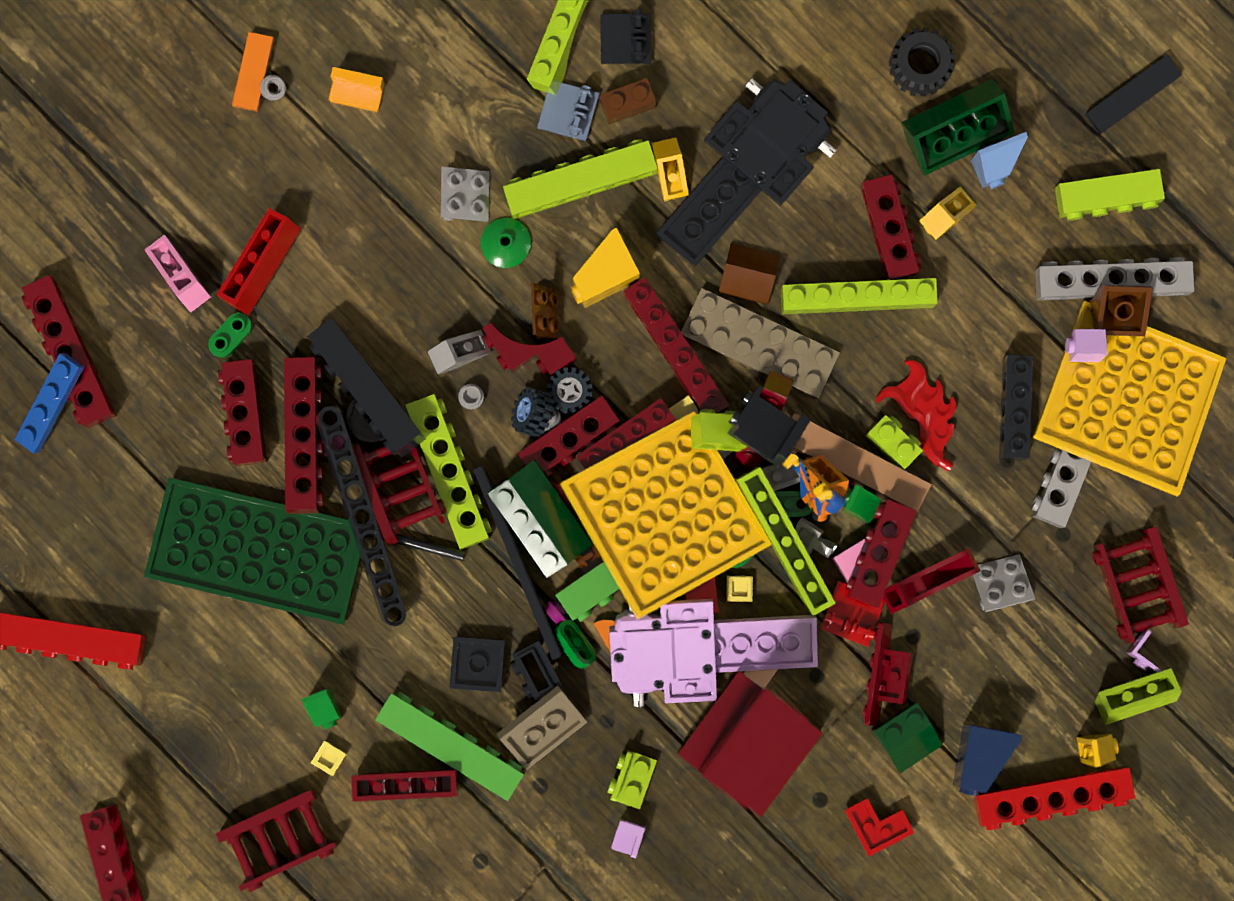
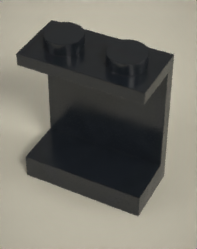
M759 385L754 392L749 390L743 398L741 404L745 406L741 412L736 410L728 423L732 427L727 434L780 468L791 454L811 419L804 414L797 421L759 397L763 390V387Z

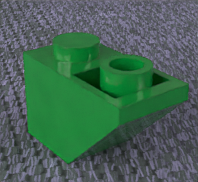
M854 485L850 489L847 488L845 495L846 503L840 511L869 524L881 499L864 488Z

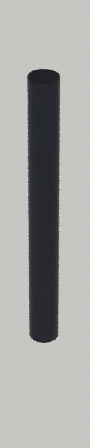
M379 529V530H380V533H381L382 540H384V537H383V535H382L381 529ZM367 534V535H366V536H369V537L374 538V536H373L372 534ZM396 534L398 542L395 544L459 561L464 560L465 551Z

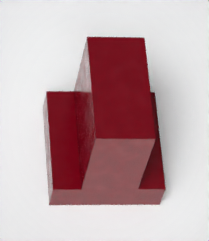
M737 671L718 696L717 701L713 703L682 745L677 755L696 768L705 779L744 808L747 806L762 817L823 733L766 688L760 687L743 673Z

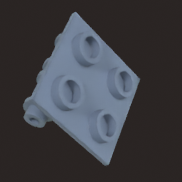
M561 83L556 95L547 92L537 128L586 141L599 93L591 91L592 88L582 85V88Z

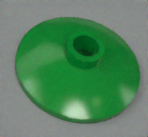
M500 218L491 222L484 229L481 236V250L484 257L492 265L499 268H512L521 264L527 258L531 249L530 234L521 222L512 218ZM504 237L510 239V243L507 246L501 244V239Z

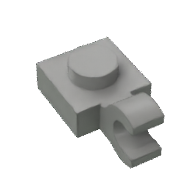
M804 518L799 520L795 531L808 554H811L814 549L827 558L830 554L834 553L837 545L830 540L821 538L824 532L822 529Z

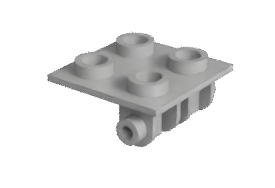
M441 167L440 217L445 221L463 219L488 222L489 171Z
M1020 554L978 565L981 571L974 574L973 578L981 598L980 605L982 611L990 612L1035 600Z

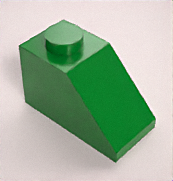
M326 689L301 699L315 727L322 725L323 730L338 725L336 720L342 718L332 689Z

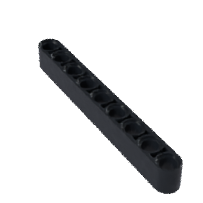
M324 407L317 412L316 423L379 616L385 624L399 626L406 619V610L342 414L336 407ZM326 411H331L335 415V422L330 426L323 422L322 417ZM335 435L340 436L343 440V446L339 450H335L331 446V439ZM343 460H347L351 464V471L346 475L339 471V463ZM352 484L356 485L359 489V495L355 499H350L347 495V488ZM359 509H363L367 513V519L362 524L355 520V513ZM367 534H372L375 538V544L371 548H366L363 544V538ZM379 558L383 562V568L375 573L371 569V562ZM383 583H388L391 587V592L386 597H382L379 593V587ZM392 607H396L399 611V616L395 621H389L387 618V612Z

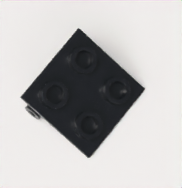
M634 10L633 14H600L601 64H651V14H643V10Z

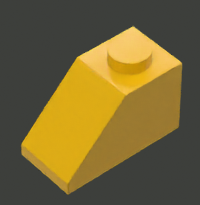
M671 138L651 143L664 201L688 196L682 153L677 139Z
M959 187L934 206L920 222L926 232L937 240L977 205Z

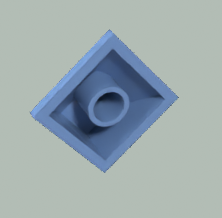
M1026 132L981 149L976 153L971 162L982 189L988 186L991 189H995L1005 184L1004 180L1010 175L1028 138Z

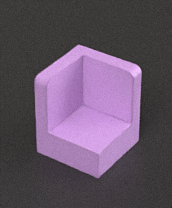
M620 819L612 843V849L636 858L645 826Z

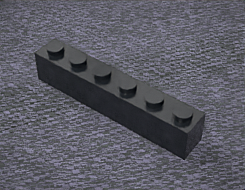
M332 318L307 336L312 342L309 348L317 358L323 356L327 362L323 365L332 377L337 375L342 382L338 384L347 397L352 394L357 400L353 405L362 416L367 413L371 419L368 422L369 426L377 435L379 433L384 435L386 440L383 444L391 454L397 452L402 458L426 440Z

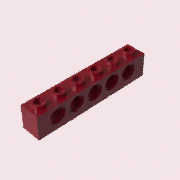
M48 275L22 287L25 294L21 296L23 303L28 310L31 309L35 318L32 319V323L38 333L41 332L45 339L42 345L47 355H52L55 362L64 348L71 347L72 355L70 357L84 366L82 379L76 382L67 399L68 402H73L76 409L73 411V415L77 423L89 429L115 417L116 413L56 279ZM50 301L52 304L51 310L47 313H42V304ZM56 324H61V333L58 336H53L51 333L52 327ZM86 393H91L93 396L92 402L84 406L82 397Z
M644 277L624 290L623 296L698 410L712 409L718 414L729 407L728 402L646 278Z
M315 357L284 358L285 510L288 514L319 513V506H323V491H319V481H323V466L318 465V455H323L322 440H318L319 429L316 423L318 405H322V390H317V380H322V367L317 365ZM302 380H307L310 382L309 388L304 391L298 390L297 384ZM302 405L310 406V412L305 416L297 414L298 408ZM302 430L311 432L309 439L306 441L297 439L299 432ZM303 455H308L311 457L310 463L304 467L299 466L298 459ZM301 481H310L311 487L308 491L301 492L298 490V485Z

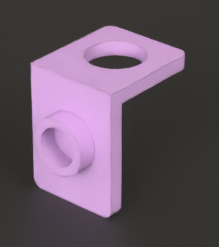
M1146 629L1139 634L1126 653L1135 659L1133 663L1141 670L1146 672L1149 669L1153 673H1158L1162 670L1137 653L1152 632Z

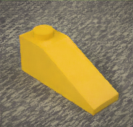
M1103 733L1076 737L1080 763L1097 767L1116 760L1115 754L1118 753V743L1116 738L1112 737V734Z

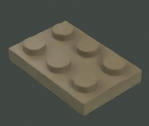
M557 686L498 732L497 736L521 765L528 770L585 725L587 721L559 686Z

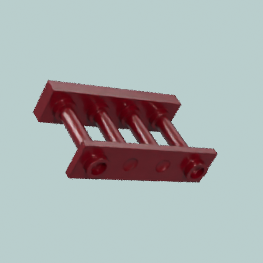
M359 444L352 447L372 509L384 540L389 546L398 542L396 534L399 533L400 529L431 516L437 515L441 524L446 523L443 515L447 513L442 498L439 500L436 498L417 447L411 450L414 460L378 475L377 473L372 474L369 466L373 464V461L391 454L386 446L370 452L368 450L363 451ZM417 469L419 470L423 483L386 497L384 495L381 497L378 488L382 487L381 484ZM428 492L432 503L431 506L397 520L394 518L389 519L387 511L391 510V506Z
M1157 526L1141 530L1143 536L1139 540L1105 550L1103 543L1093 546L1095 550L1092 552L1094 563L1096 566H1100L1119 625H1116V630L1121 640L1124 639L1125 643L1135 642L1134 633L1165 623L1173 624L1174 628L1189 625ZM1142 549L1148 550L1151 558L1149 564L1113 575L1109 563L1110 559ZM1148 574L1157 576L1159 585H1157L1156 589L1121 599L1117 584ZM1158 598L1165 600L1167 606L1165 613L1129 624L1125 609Z
M314 788L216 833L219 843L226 840L228 845L231 844L247 879V882L239 886L240 891L248 888L249 892H252L264 886L262 881L315 856L319 855L321 860L335 853L333 848L339 845L337 840L330 844L327 843L311 807L313 806L312 800L318 798ZM298 808L299 812L302 811L318 847L317 850L304 855L288 820V817H290L288 811ZM273 818L275 823H279L295 859L280 866L264 830L266 828L264 822ZM249 829L252 834L255 833L271 871L258 877L240 840L242 839L241 833Z
M118 804L79 815L102 901H144Z

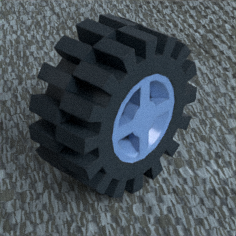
M530 387L523 389L522 394L519 393L517 396L518 401H514L516 406L511 412L514 414L511 417V421L514 422L512 427L515 428V431L534 437L541 436V433L545 432V427L548 428L550 425L548 420H552L553 415H550L554 411V407L551 406L553 399H550L552 396L547 392Z

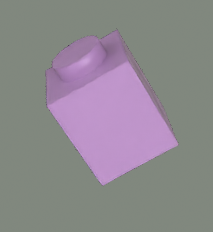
M1075 329L1066 339L1065 343L1066 353H1069L1070 362H1101L1107 355L1105 329Z

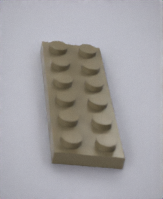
M702 288L681 331L685 338L766 376L769 375L771 370L793 379L792 388L816 399H819L840 354L836 350Z

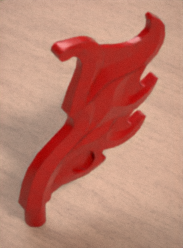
M914 360L904 361V364L910 367L908 378L896 387L889 386L884 388L878 394L875 401L880 403L884 398L890 397L896 401L909 420H916L919 424V439L924 454L935 466L938 465L949 472L953 463L943 457V449L953 435L954 424H948L947 420L955 413L956 402L951 397L950 403L946 405L943 400V386L941 382L936 380V387L929 386L924 367Z

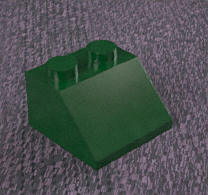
M916 702L911 703L871 730L899 774L943 746L932 724Z

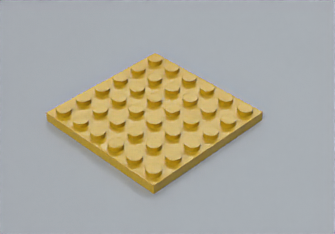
M1083 301L1071 333L1075 329H1094L1091 303ZM1148 326L1145 337L1106 335L1107 355L1101 362H1070L1069 353H1066L1065 349L1033 438L1172 495H1180L1226 358Z
M695 411L560 484L637 620L772 545L718 450L691 448V418L697 415Z

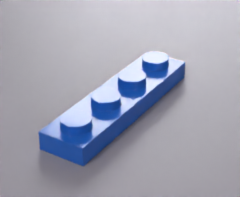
M66 353L58 355L15 438L18 443L33 454L40 452L84 369V366Z

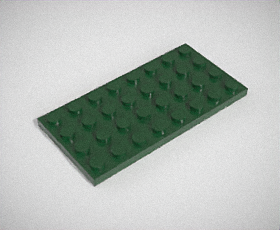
M169 477L144 577L344 625L361 558L349 521L346 519L321 513L288 514L283 504ZM366 535L363 538V544L365 543Z

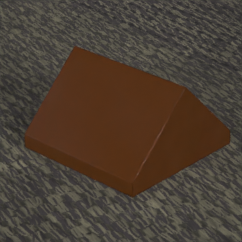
M731 243L719 293L768 305L780 255Z
M1102 284L1090 301L1094 329H1105L1106 335L1145 337L1153 287Z

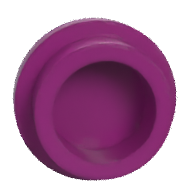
M549 600L547 602L548 605L544 608L545 612L556 625L560 621H565L566 619L563 615L566 614V611L557 601L552 604Z

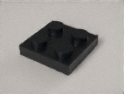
M453 637L449 688L501 692L505 641Z

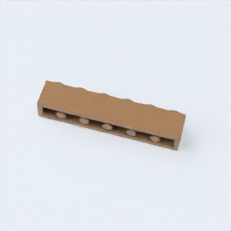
M794 413L792 419L797 421L800 416ZM811 421L791 452L795 455L798 452L806 456L805 460L823 455L846 478L852 480L850 485H858L873 491L874 495L879 497L882 502L889 499L917 512L932 485Z

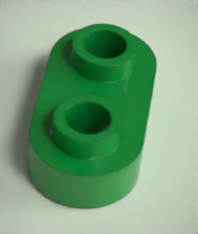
M242 313L230 315L210 337L208 342L210 352L218 358L229 357L250 335L252 331L251 320ZM237 321L242 322V328L239 330L234 329V324ZM219 340L225 341V346L222 349L217 348Z
M800 491L774 492L788 517H804L813 511L807 504L804 509H799L796 506V502L801 499Z
M565 620L558 624L554 629L555 639L571 662L581 669L587 668L594 663L596 659L595 650L577 624L571 620Z

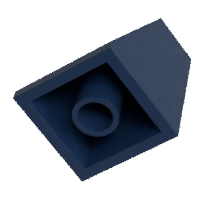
M963 724L953 785L959 787V792L967 795L978 796L979 792L986 793L1021 742L1022 735Z

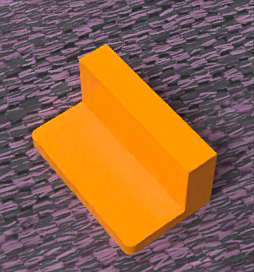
M336 67L332 68L331 79L333 83L329 96L330 102L378 112L385 84L382 77Z

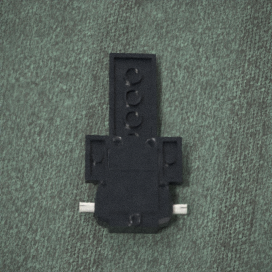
M752 78L746 87L756 94L753 105L747 110L737 101L704 138V142L723 158L656 233L661 240L694 268L761 191L781 207L814 169V166L804 158L818 149H821L829 158L837 151L826 141L831 129L826 119L828 112L792 81L789 80L787 83L775 79L762 87Z

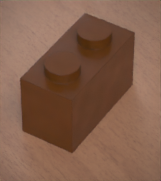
M647 78L599 95L600 104L608 125L656 108V100Z

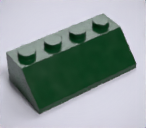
M992 79L901 122L906 141L924 176L1015 133L1005 93Z
M535 459L493 486L487 493L546 577L569 564L593 544L587 532Z

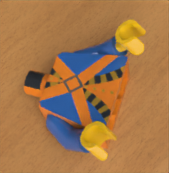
M791 453L782 464L787 469L792 466L800 474V496L813 510L812 518L814 520L825 521L827 515L839 512L845 505V495L849 480L823 455L802 460Z

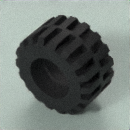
M924 27L922 31L916 28L910 34L906 32L897 41L889 60V66H891L889 72L890 76H894L893 82L895 85L900 84L902 86L900 90L904 93L908 90L911 96L919 93L920 97H925L928 93L931 95L935 94L938 89L941 90L952 75L956 59L955 53H952L953 45L952 43L947 44L948 38L945 35L942 38L938 36L939 31L934 29L932 33L929 32V28ZM919 50L928 52L936 62L935 71L930 74L915 72L908 63V55Z

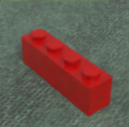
M269 208L216 295L230 306L249 316L301 228L288 217Z

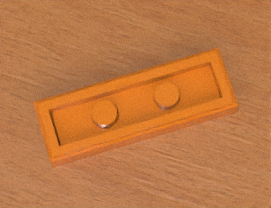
M248 32L232 103L233 107L258 112L262 97L260 84L267 75L274 43L273 37Z

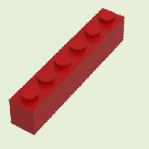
M0 612V650H6L7 646L17 647L16 652L32 654V650L42 651L41 656L57 658V654L67 655V660L82 662L83 658L93 659L92 664L108 666L109 661L118 663L117 668L133 670L134 665L141 666L146 635Z

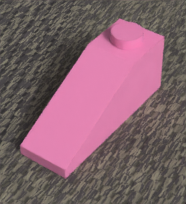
M163 235L144 249L175 295L190 312L211 298L166 235Z
M892 522L882 527L885 535H894L896 528ZM865 538L832 558L846 582H848L851 575H856L858 566L855 565L860 551L865 552L868 542L864 541ZM877 545L873 549V556L877 560L884 553V547ZM868 569L864 572V581L869 579L867 574L872 570Z

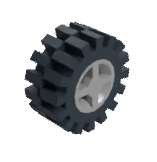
M566 367L563 370L556 371L549 379L547 393L552 396L550 398L553 399L552 406L560 413L572 415L591 402L593 395L592 384L589 377L583 371L573 367Z

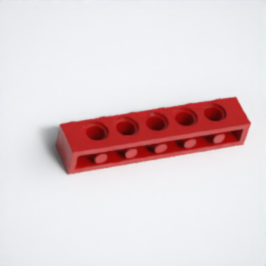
M1125 766L993 790L986 793L982 792L978 793V796H973L978 824L982 827L986 826V830L1002 828L1001 823L1011 822L1012 825L1026 824L1027 819L1037 817V821L1053 818L1052 814L1062 812L1063 816L1078 814V809L1088 808V811L1104 809L1103 804L1113 803L1114 807L1129 804L1128 800L1136 799L1130 768ZM1107 782L1111 787V791L1107 796L1103 797L1099 789L1103 783ZM1082 787L1085 790V797L1081 801H1076L1074 792L1077 788ZM1053 792H1058L1060 802L1055 806H1051L1048 801L1049 795ZM1031 796L1035 801V806L1033 809L1026 811L1023 807V801ZM1003 801H1007L1010 806L1009 812L1006 815H1000L997 810L998 805Z

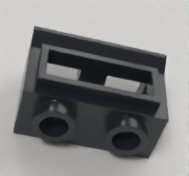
M540 641L512 655L514 660L510 664L517 676L522 674L526 682L522 687L528 698L534 697L535 701H537L555 687H563ZM531 652L549 684V687L540 692L537 691L521 660V657Z

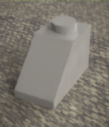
M478 330L447 339L427 351L437 374L457 369L490 354L491 351L482 338V331Z

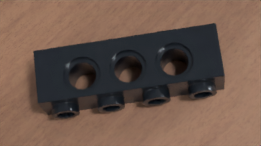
M1007 355L1003 358L999 459L1025 461L1030 458L1033 356Z

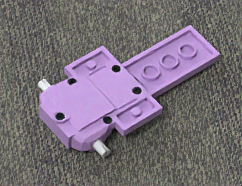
M712 599L671 601L660 607L661 615L649 613L638 620L629 606L628 610L617 615L614 625L609 626L612 682H617L623 693L633 694V705L635 707H638V701L640 707L644 706V693L655 690H664L665 703L717 701L716 673L818 667L816 615L713 620Z

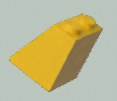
M617 228L608 234L573 277L574 286H571V292L577 304L583 303L585 308L639 281L640 273Z

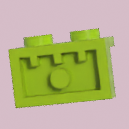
M630 750L627 751L626 755L621 753L616 767L620 769L618 779L612 778L607 792L612 794L610 800L640 810L657 760Z

